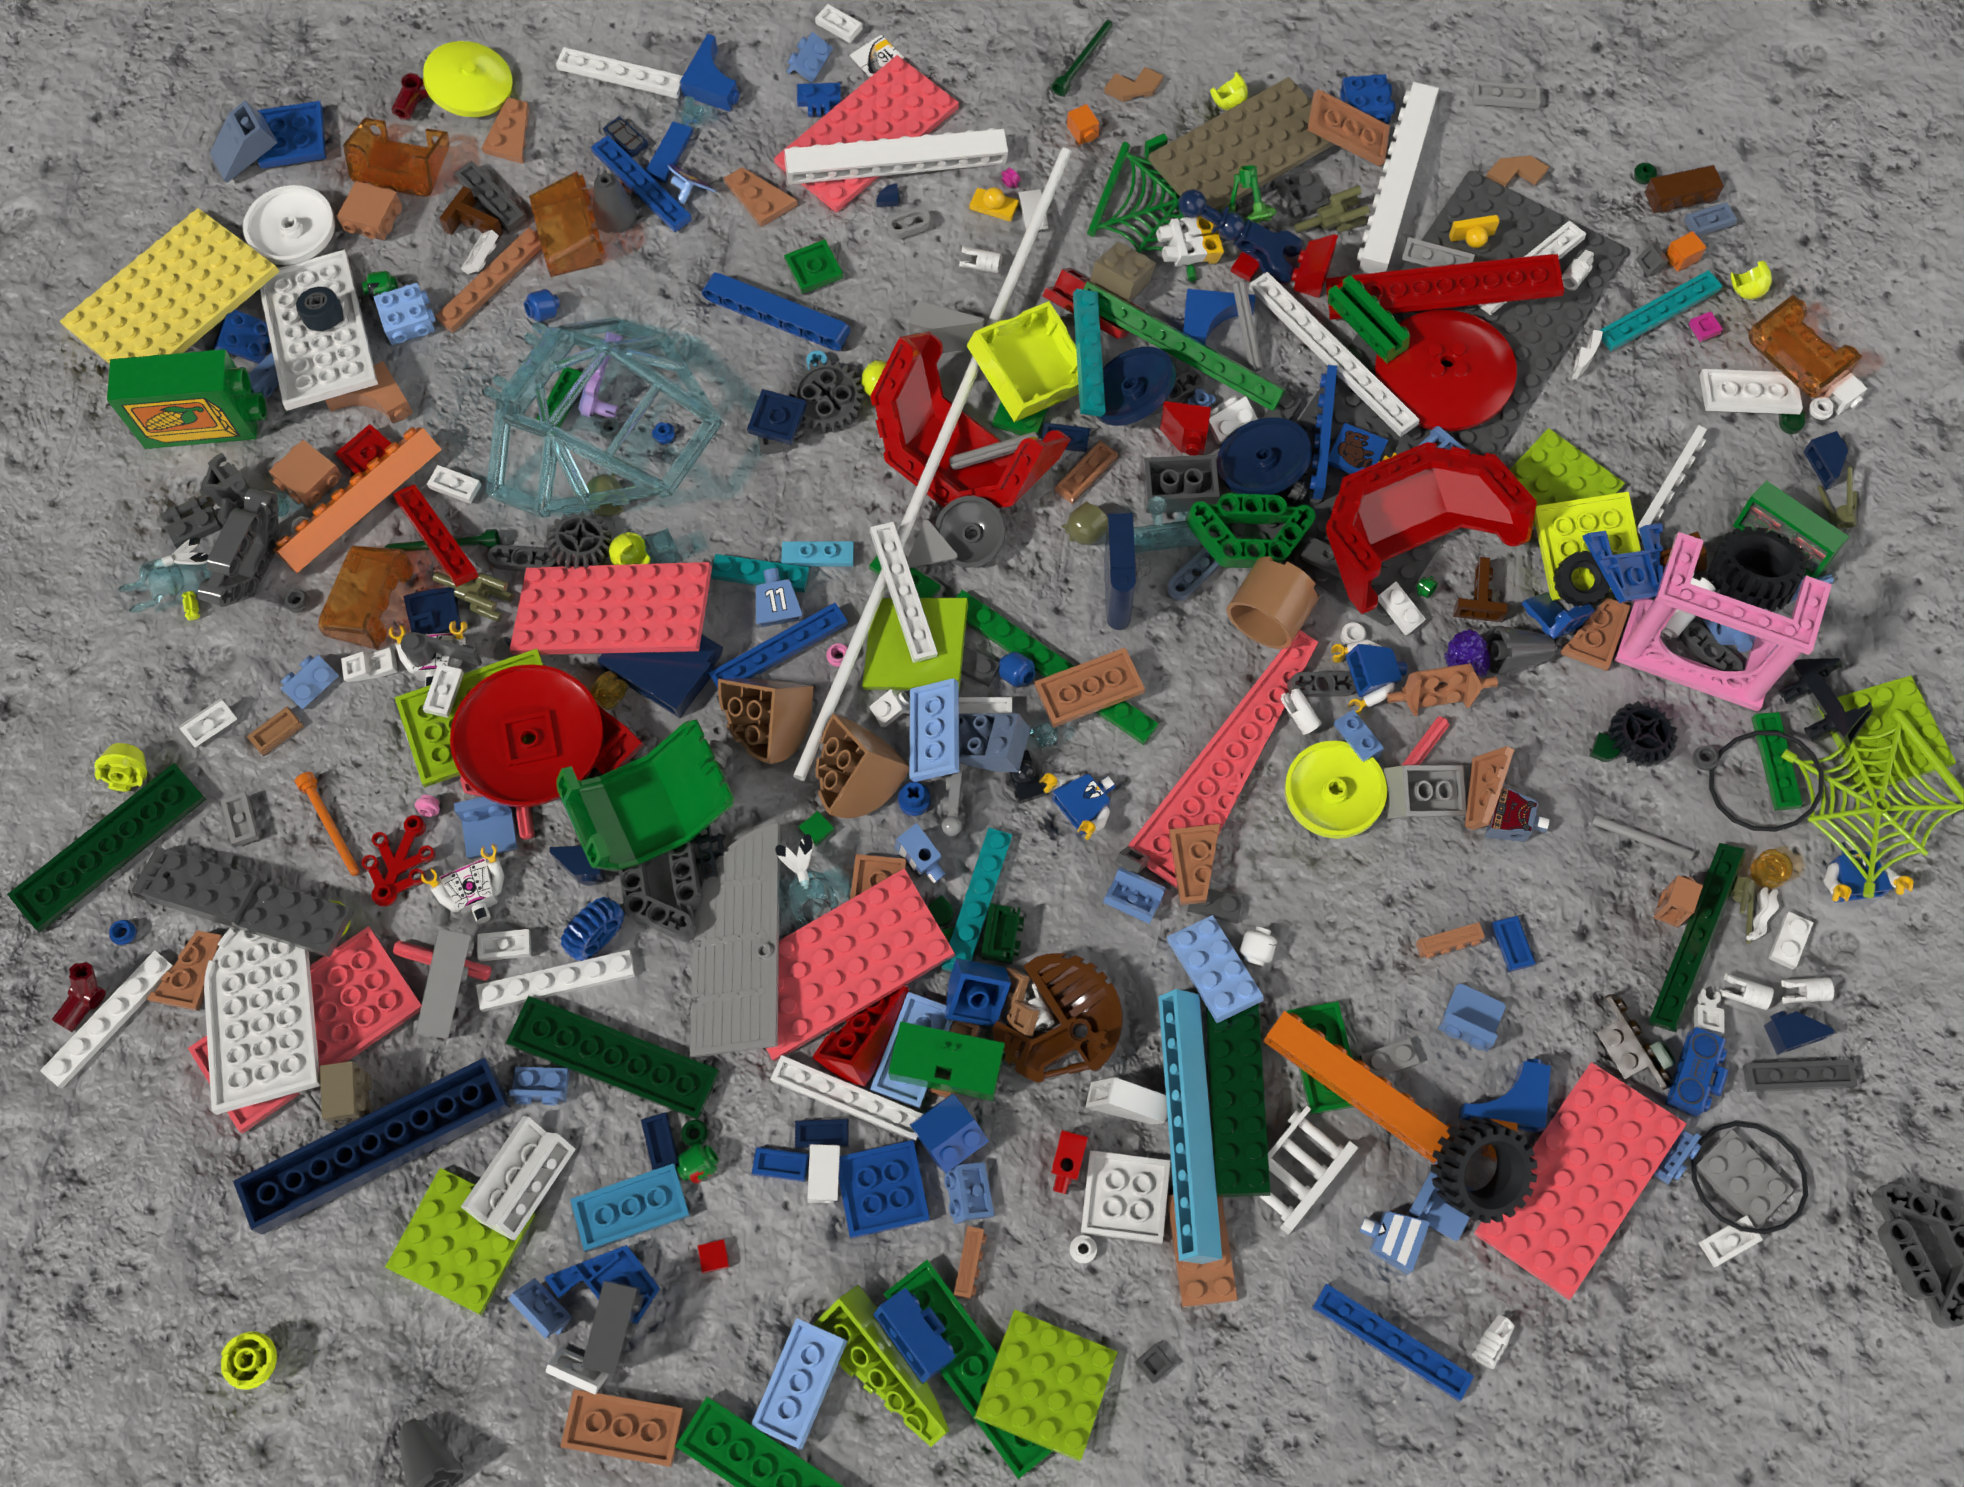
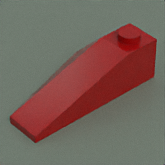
M903 986L862 1010L855 1017L852 1016L845 1020L847 1024L837 1033L832 1031L826 1036L813 1054L814 1060L845 1082L865 1086L880 1064L909 992L908 987Z

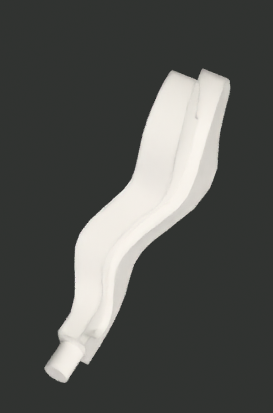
M1764 887L1758 891L1757 900L1760 910L1753 918L1754 931L1746 936L1748 941L1756 940L1766 934L1767 922L1779 908L1777 889L1767 893L1768 888Z

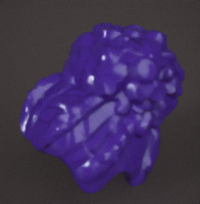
M1468 629V631L1463 630V632L1454 635L1453 640L1448 643L1447 653L1444 654L1447 667L1471 663L1477 676H1487V671L1490 668V653L1486 649L1487 643L1483 637L1472 629Z

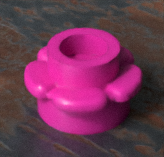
M1008 167L1006 171L1001 172L1003 176L1001 181L1008 188L1012 186L1018 187L1017 184L1021 181V178L1013 169Z

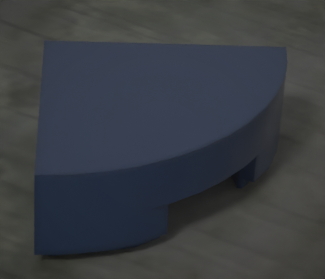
M898 183L890 184L879 192L876 200L877 207L899 206Z

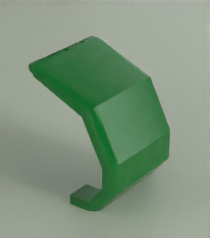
M698 720L684 722L646 756L601 776L580 781L577 780L572 766L561 769L557 777V790L591 867L618 871L640 865L690 842L733 806L735 798L728 784L724 783L725 777L718 762L713 761L715 756L707 739H703L705 735Z

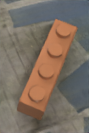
M1478 922L1418 939L1415 944L1420 958L1426 957V959H1431L1438 953L1445 955L1453 949H1457V951L1465 949L1470 944L1477 946L1481 944L1485 936Z
M967 1226L954 1291L955 1297L971 1300V1297L976 1294L977 1286L974 1285L975 1278L978 1279L980 1274V1268H977L978 1261L982 1262L984 1251H981L982 1244L985 1245L987 1234H984V1229Z

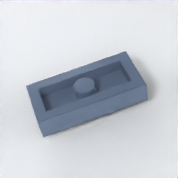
M1725 202L1687 214L1684 221L1690 232L1693 231L1697 236H1701L1733 226L1737 218L1728 203Z

